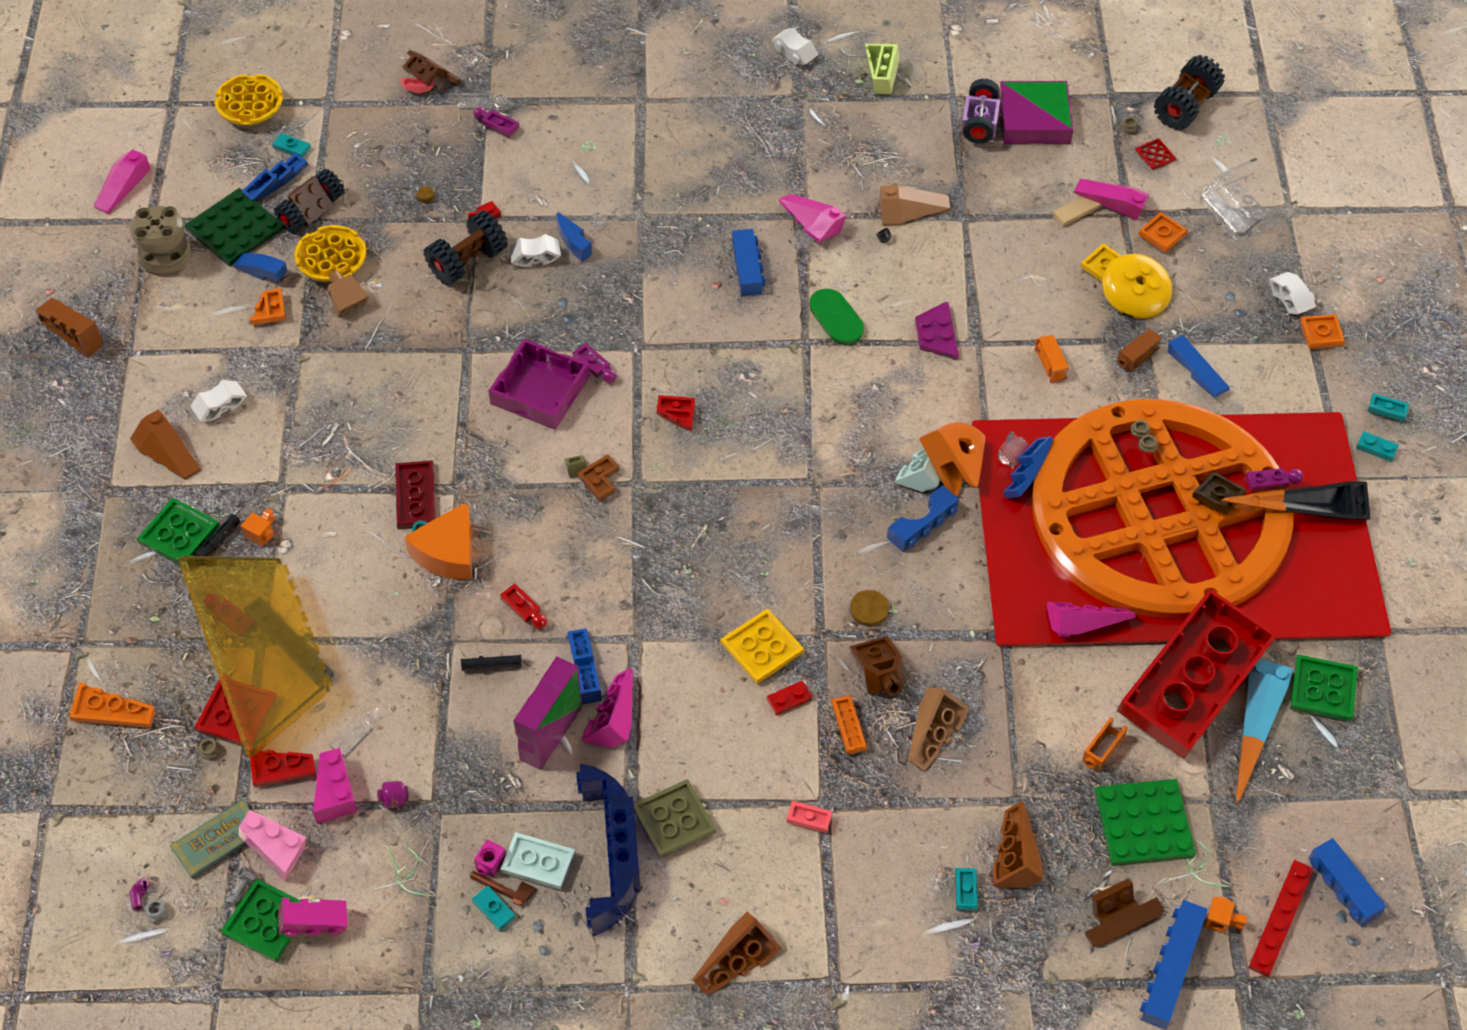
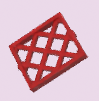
M1159 138L1135 148V151L1152 170L1176 160V157ZM1149 148H1153L1156 150L1155 152L1149 151ZM1158 150H1162V151H1164V153H1163V154H1160V153H1157V151H1158ZM1148 154L1154 155V158H1149L1147 156ZM1156 156H1161L1162 160L1156 159Z

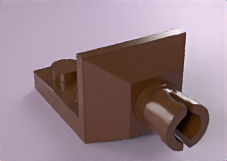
M888 636L850 646L851 654L864 672L868 694L886 691L890 696H894L892 690H894L896 695L902 691V685L906 683L902 655Z

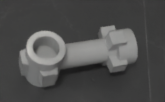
M245 866L239 869L237 877L240 881L233 893H227L226 903L233 907H237L242 901L240 896L247 884L252 886L255 880L258 879V875L255 874L256 871Z

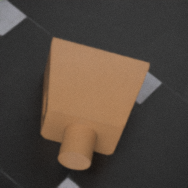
M338 270L329 274L332 283L328 285L327 292L337 317L367 303L368 294L352 275L342 278Z

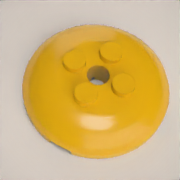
M242 74L227 80L219 87L216 92L215 107L219 115L230 123L245 126L256 125L270 119L277 113L282 104L283 94L279 84L269 76L263 74L247 76V74Z
M339 225L319 227L318 231L311 234L307 233L301 238L295 249V261L299 270L308 278L319 282H332L329 274L337 270L342 278L355 274L361 268L366 258L364 240L359 237L356 231Z
M1126 254L1117 257L1107 266L1102 278L1103 292L1108 302L1117 311L1132 315V318L1147 319L1160 314L1168 306L1172 297V282L1168 272L1159 262L1146 255Z

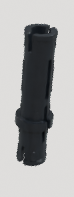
M231 514L209 538L204 540V544L193 554L199 562H204L241 522L235 514Z
M521 654L483 657L482 655L479 658H461V671L480 670L482 672L484 669L522 667Z

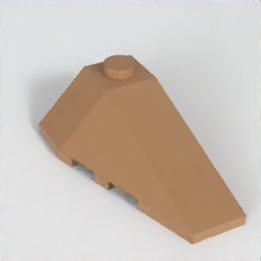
M899 185L881 186L880 209L882 226H899L912 219L915 221L920 220L922 216H933L950 211L949 195Z
M927 688L918 709L909 762L920 770L925 771L938 756L940 748L951 740L950 736L954 731H958L961 728L969 707L944 689Z

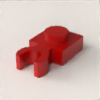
M493 201L477 207V212H470L468 219L482 210L488 211L495 219L501 216V211Z

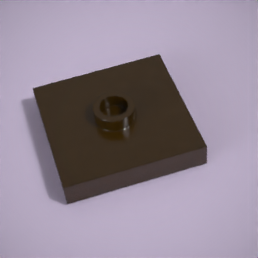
M1213 472L1193 492L1192 497L1226 515L1236 504L1222 502L1221 500L1227 497L1244 496L1246 489Z

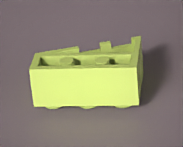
M865 44L875 94H892L899 63L898 45Z

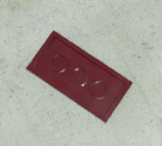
M433 460L395 463L397 529L413 528L414 523L419 520L431 522L436 519Z

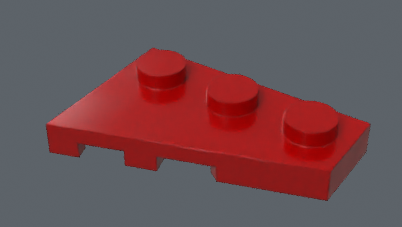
M249 748L254 787L316 776L313 754L297 752L278 753L275 750L258 751L256 748Z

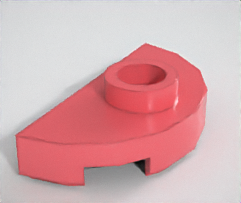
M401 78V85L408 91L420 94L430 91L434 86V80L428 86L417 78Z

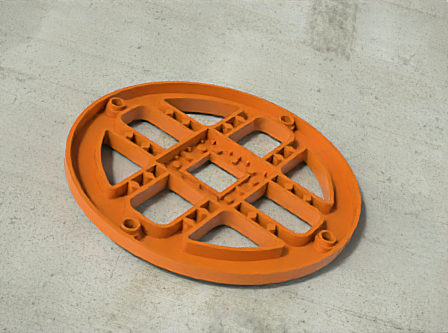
M1138 399L1112 403L1090 411L1071 422L1053 439L1047 457L1034 479L1032 491V512L1040 540L1057 567L1072 582L1096 599L1113 607L1128 609L1146 617L1162 619H1186L1209 589H1212L1235 606L1255 595L1274 576L1285 557L1292 536L1294 513L1236 504L1226 515H1223L1193 498V492L1200 486L1198 482L1206 480L1213 472L1222 476L1234 472L1246 474L1247 472L1279 469V467L1267 450L1252 435L1232 421L1195 405L1163 399ZM1143 420L1150 427L1149 435L1154 436L1158 443L1156 451L1152 452L1158 465L1129 472L1111 435L1129 431L1133 423ZM1167 429L1196 436L1222 451L1193 459H1186L1179 454ZM1090 447L1107 481L1062 492L1063 482L1068 470L1080 454ZM1172 485L1186 512L1153 520L1140 493ZM1287 487V488H1279V489L1256 491V493H1253V494H1262V493H1270V492H1277V491H1285V490H1289V488ZM1115 504L1126 528L1101 535L1080 538L1074 533L1067 517ZM1262 517L1261 534L1256 546L1241 564H1237L1219 528ZM1196 538L1216 578L1195 584L1186 582L1182 578L1167 545ZM1132 551L1140 552L1145 556L1159 585L1125 576L1099 560Z

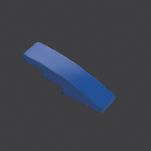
M295 152L285 163L280 160L270 171L267 168L264 169L241 192L252 201H257L285 185L309 164Z
M1051 436L1037 438L1017 458L1020 466L1010 475L1013 482L1003 491L1006 498L1020 497L1031 485L1047 457L1053 441Z

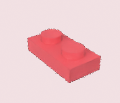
M792 801L786 823L827 833L833 811Z

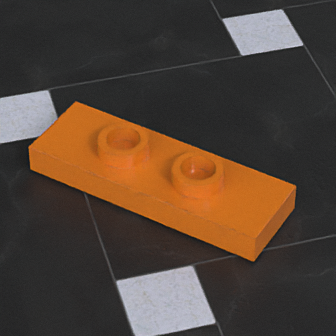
M851 695L831 699L832 708L847 755L867 751V745Z

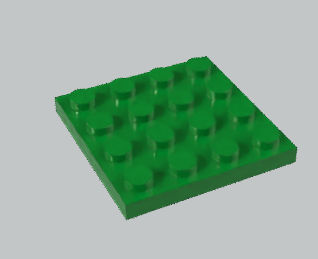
M1177 779L1095 787V796L1111 866L1193 858L1196 853Z

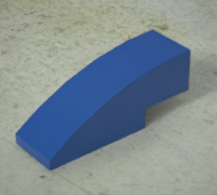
M556 213L557 227L563 242L575 257L581 262L585 261L592 255V245L590 241L584 238V230L561 213Z
M243 253L233 265L234 268L264 281L267 278L276 283L287 272L285 261L258 253Z

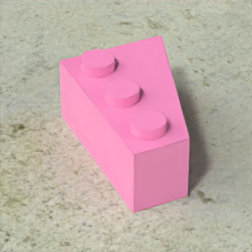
M251 810L248 811L239 826V837L257 855L259 854L267 862V865L280 875L283 881H286L306 847V837Z

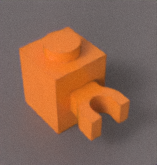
M267 507L261 517L252 512L241 525L244 537L260 546L269 541L274 534L271 525L276 520V517L273 516L274 511Z
M1214 896L1204 927L1223 934L1226 933L1229 925L1243 930L1247 916L1232 913L1235 905L1234 902L1229 901L1225 897Z

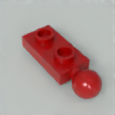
M515 583L500 594V599L525 623L532 619L531 622L534 628L543 629L546 627V616L538 614L541 612L540 607Z

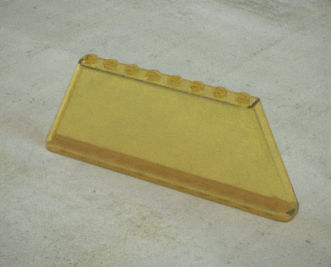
M179 557L177 560L247 758L253 757L330 691L329 687L333 686L329 674L325 675L323 672L326 670L323 658L318 659L317 654H320L316 642L312 643L311 638H314L310 626L306 627L305 625L308 622L305 611L300 612L299 607L302 606L298 595L294 596L293 591H296L293 580H288L287 576L290 575L286 564L282 565L280 558Z

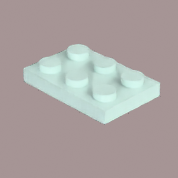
M515 832L501 866V873L561 890L574 858L575 849Z

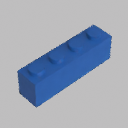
M753 229L733 230L732 244L741 296L762 294V287L765 286V277L761 276L763 265L762 262H759V259H761L760 249L756 248L758 246V236H754Z
M1334 838L1312 850L1308 858L1311 866L1322 875L1324 883L1332 888L1338 901L1345 905L1354 921L1363 926L1382 915L1386 905Z

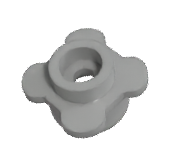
M163 899L153 900L145 905L144 910L148 913L147 920L150 923H154L157 919L168 917L169 912L165 909L166 903Z

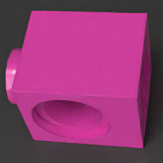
M487 839L474 858L476 870L484 876L495 877L505 859V848ZM488 858L494 859L491 862H485V860Z

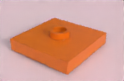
M1160 212L1139 230L1138 235L1164 253H1167L1187 235L1188 230Z
M1336 314L1300 318L1308 349L1341 347L1345 345Z

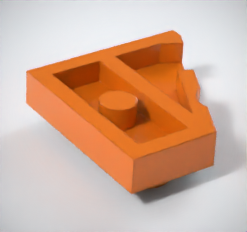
M281 288L262 292L260 301L255 307L256 311L253 317H250L251 325L286 320Z

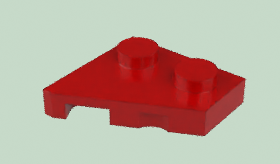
M659 395L657 415L692 431L695 398Z

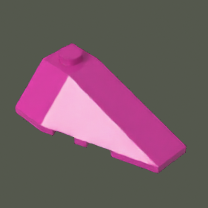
M132 149L123 154L112 165L95 202V209L110 214L151 170L145 154Z
M1081 178L1073 192L1136 221L1150 195L1131 186Z
M1047 602L1051 629L1061 637H1070V634L1078 635L1136 617V613L1123 608L1102 607L1099 610L1098 607L1085 604L1081 608L1072 605V603Z
M631 668L617 674L605 693L607 698L596 708V711H598L597 716L594 720L590 719L582 737L583 742L613 748L626 743L629 739L632 727L633 670Z

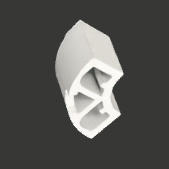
M795 28L785 29L772 39L775 49L794 64L805 65L819 55L812 41L803 38Z
M546 234L535 239L519 238L510 247L511 264L522 267H532V264L543 263V265L549 264L561 257L559 240Z
M1285 272L1269 279L1273 295L1283 302L1288 314H1300L1316 307L1314 294L1309 291L1297 274Z
M221 380L212 390L198 393L190 407L200 422L211 421L221 418L220 414L229 409L232 412L244 401L247 395L237 381Z

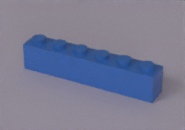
M1184 899L1181 906L1176 905L1172 918L1176 919L1174 925L1169 924L1165 935L1169 937L1168 943L1163 942L1159 955L1163 956L1161 962H1156L1153 973L1156 974L1155 980H1150L1146 990L1147 993H1150L1148 1000L1143 999L1139 1010L1143 1013L1141 1021L1164 1030L1167 1029L1208 910L1207 908Z

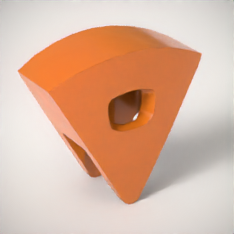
M954 422L939 427L919 438L937 474L950 492L955 496L958 495L963 478L972 488L978 486L985 445V435L969 424Z
M467 504L454 508L404 537L408 553L426 570L450 579H472V522L470 521L469 506Z

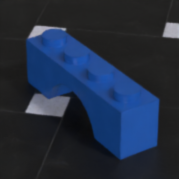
M942 485L929 495L928 508L930 512L928 515L916 520L904 517L899 518L888 527L887 539L902 552L908 548H913L919 539L927 537L932 529L941 526L946 518L956 514L959 499Z

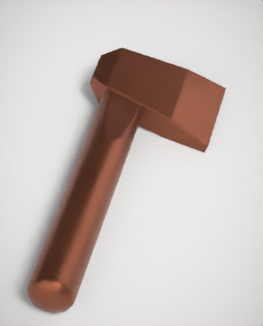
M472 871L470 874V879L486 887L489 886L492 890L512 899L513 903L518 906H523L537 890V888L522 881L517 891H514L476 871Z

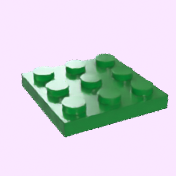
M172 498L139 535L137 541L150 550L185 567L194 557L193 554L204 544V540L209 538L220 524L219 521Z
M1297 654L1290 709L1351 722L1354 712L1358 666Z
M256 879L220 932L223 936L277 962L293 938L285 937V934L279 935V906L282 898H289V902L301 903V900Z

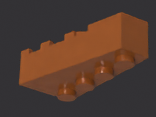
M50 298L35 310L42 324L86 358L104 345L101 339L102 334L98 330L96 323L66 306L61 301Z

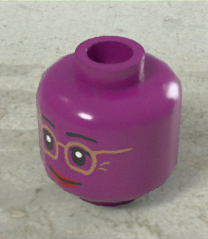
M402 781L383 782L381 789L377 790L378 802H382L384 808L403 807L409 799L408 786L404 785Z

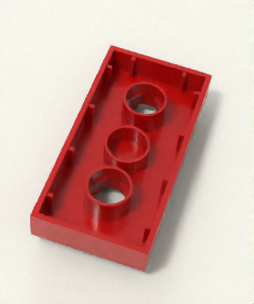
M1209 589L1123 698L1117 712L1185 759L1270 648L1277 634L1212 589ZM1216 637L1223 639L1230 647L1229 652H1219L1213 649L1208 640L1215 639ZM1173 693L1181 696L1186 703V708L1178 710L1170 707L1165 702L1164 696Z

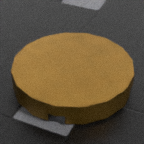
M864 590L853 596L850 602V613L857 623L872 627L881 624L887 618L889 603L882 593L875 590Z

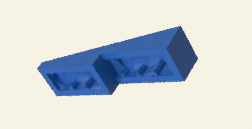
M1184 335L1168 342V353L1191 372V378L1214 398L1229 391L1227 383Z
M587 628L568 631L574 665L578 666L582 705L602 701Z

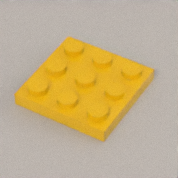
M768 608L720 639L721 645L756 684L804 653V648Z

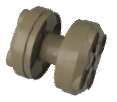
M154 206L138 209L135 213L136 216L131 221L130 233L138 247V257L145 271L150 274H167L183 271L190 259L191 248L188 239L184 235L183 221L177 209L173 206Z

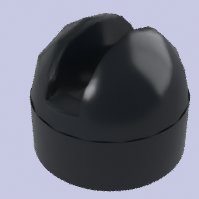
M884 228L876 236L880 242H889L891 232L889 228Z

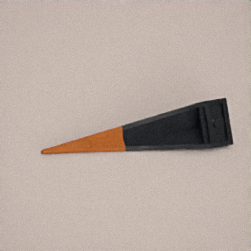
M1347 481L1300 489L1227 497L1221 500L1227 503L1344 521H1367L1371 519L1367 482Z

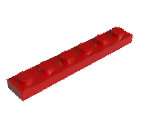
M1294 859L1248 969L1269 977L1314 868Z

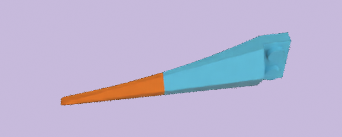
M1260 659L1247 678L1243 738L1236 795L1237 803L1241 799L1288 689L1293 668Z

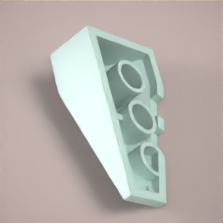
M924 448L912 455L911 459L913 461L909 466H903L895 480L897 484L924 492L937 488L941 479Z

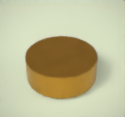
M423 186L417 190V198L420 202L429 203L433 201L435 197L433 188Z

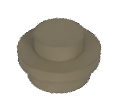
M1126 117L1121 123V128L1125 132H1135L1138 129L1137 120L1133 117Z
M1138 420L1132 424L1131 433L1133 436L1142 438L1145 435H1149L1150 427L1147 422Z
M1145 435L1139 440L1138 446L1141 451L1152 453L1156 451L1158 443L1154 436Z
M205 739L200 743L198 752L202 758L211 759L219 753V745L215 740Z

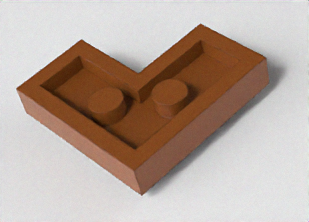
M607 454L579 471L577 475L599 501H602L615 493V487L606 478L618 472L619 466Z

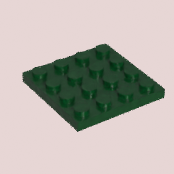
M240 188L184 225L191 235L229 267L243 253L252 252L284 229V225L255 200L252 201L241 192L242 189Z

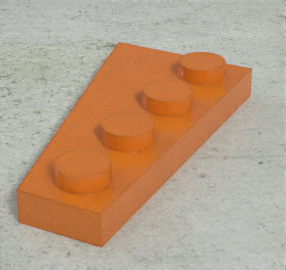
M79 682L69 718L71 721L151 728L156 710L154 706L133 699L128 700L122 698L121 695L104 692L103 689L92 688L85 683Z

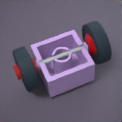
M990 79L975 80L969 88V96H966L961 134L972 143L982 144L995 138L1000 100H998L1000 90L997 83Z

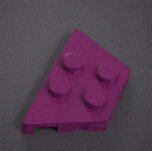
M944 302L916 316L915 327L919 349L933 352L939 356L946 354L952 356L953 360H958L959 354L949 303Z

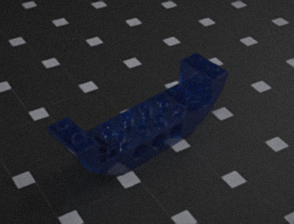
M581 763L580 772H576L578 794L583 795V801L604 800L611 897L590 898V907H585L587 928L592 929V935L596 936L617 924L633 904L636 893L641 892L633 797L627 795L624 788L615 778L594 766Z

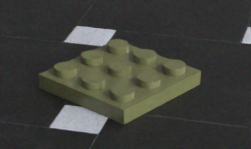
M688 779L632 804V809L659 859L716 833L715 826Z

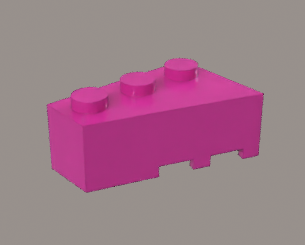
M340 748L322 752L319 755L313 807L316 823L357 812Z
M282 898L279 906V935L285 934V937H296L298 934L307 933V936H318L320 933L329 932V935H340L342 932H345L347 928L346 901L321 899L320 902H309L308 899L302 898L301 903L289 902V898Z

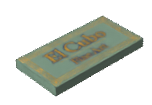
M244 800L239 801L170 844L172 851L191 879L247 845L239 837V826L250 810Z

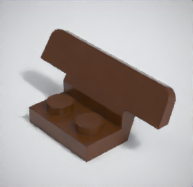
M412 50L406 53L411 57L402 68L428 86L438 74L453 83L460 84L461 79L424 55Z
M1128 878L1092 895L1093 914L1100 925L1086 931L1085 936L1093 947H1100L1161 917L1163 908L1157 897L1139 905L1134 899L1133 883Z

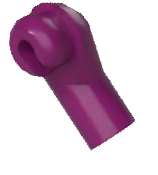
M146 878L138 880L129 891L131 907L134 911L143 908L141 898L147 892L150 885Z

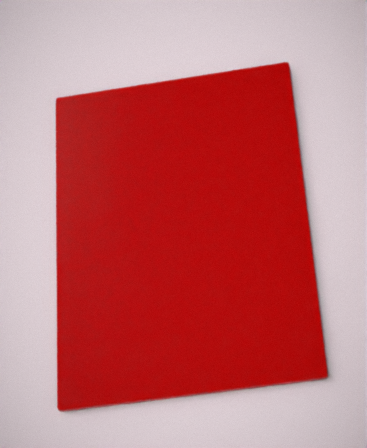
M1340 412L1220 415L1252 435L1272 456L1278 467L1284 468L1286 474L1292 469H1298L1302 472V481L1298 484L1289 483V490L1357 481L1343 415ZM1077 418L972 421V426L985 435L978 489L996 645L1033 646L1168 642L1186 619H1162L1136 614L1135 618L1078 635L1070 634V637L1058 636V633L1051 629L1047 602L1072 603V605L1081 608L1085 604L1098 607L1099 610L1102 607L1113 606L1096 599L1082 590L1057 567L1048 555L1040 540L1033 518L1032 491L1034 480L1020 497L1006 498L1003 491L1013 482L1010 475L1020 466L1017 458L1037 438L1051 436L1054 439L1060 431ZM1167 429L1179 454L1186 459H1193L1222 451L1196 436ZM1131 430L1111 435L1129 472L1158 465L1153 453H1145L1140 450L1138 443L1141 438L1133 436ZM1090 447L1080 454L1068 470L1063 482L1062 492L1107 481ZM1234 472L1222 475V477L1246 489L1245 495L1256 493V491H1250L1245 478L1246 474ZM1172 485L1140 493L1153 520L1186 512ZM1115 504L1067 517L1074 533L1080 538H1089L1126 528ZM1294 513L1291 540L1277 572L1255 595L1236 605V607L1277 634L1275 640L1389 637L1391 634L1366 521H1344ZM1262 517L1219 528L1237 564H1241L1256 546L1261 534ZM1196 538L1167 545L1182 578L1186 582L1195 584L1216 578ZM1132 551L1099 560L1125 576L1159 585L1145 556L1140 552ZM1216 637L1215 639L1208 640V641H1224V640L1221 639V638Z

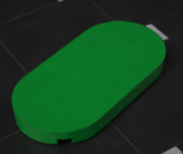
M820 289L812 294L809 301L810 311L834 342L850 345L861 339L864 324L840 292L833 289Z

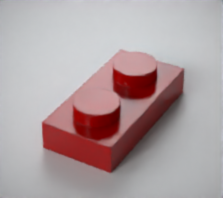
M803 680L767 696V701L775 715H779L812 700V695Z

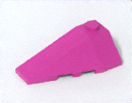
M793 194L779 198V202L787 212L796 217L795 221L804 226L803 230L805 233L819 243L841 233L846 215L840 209Z

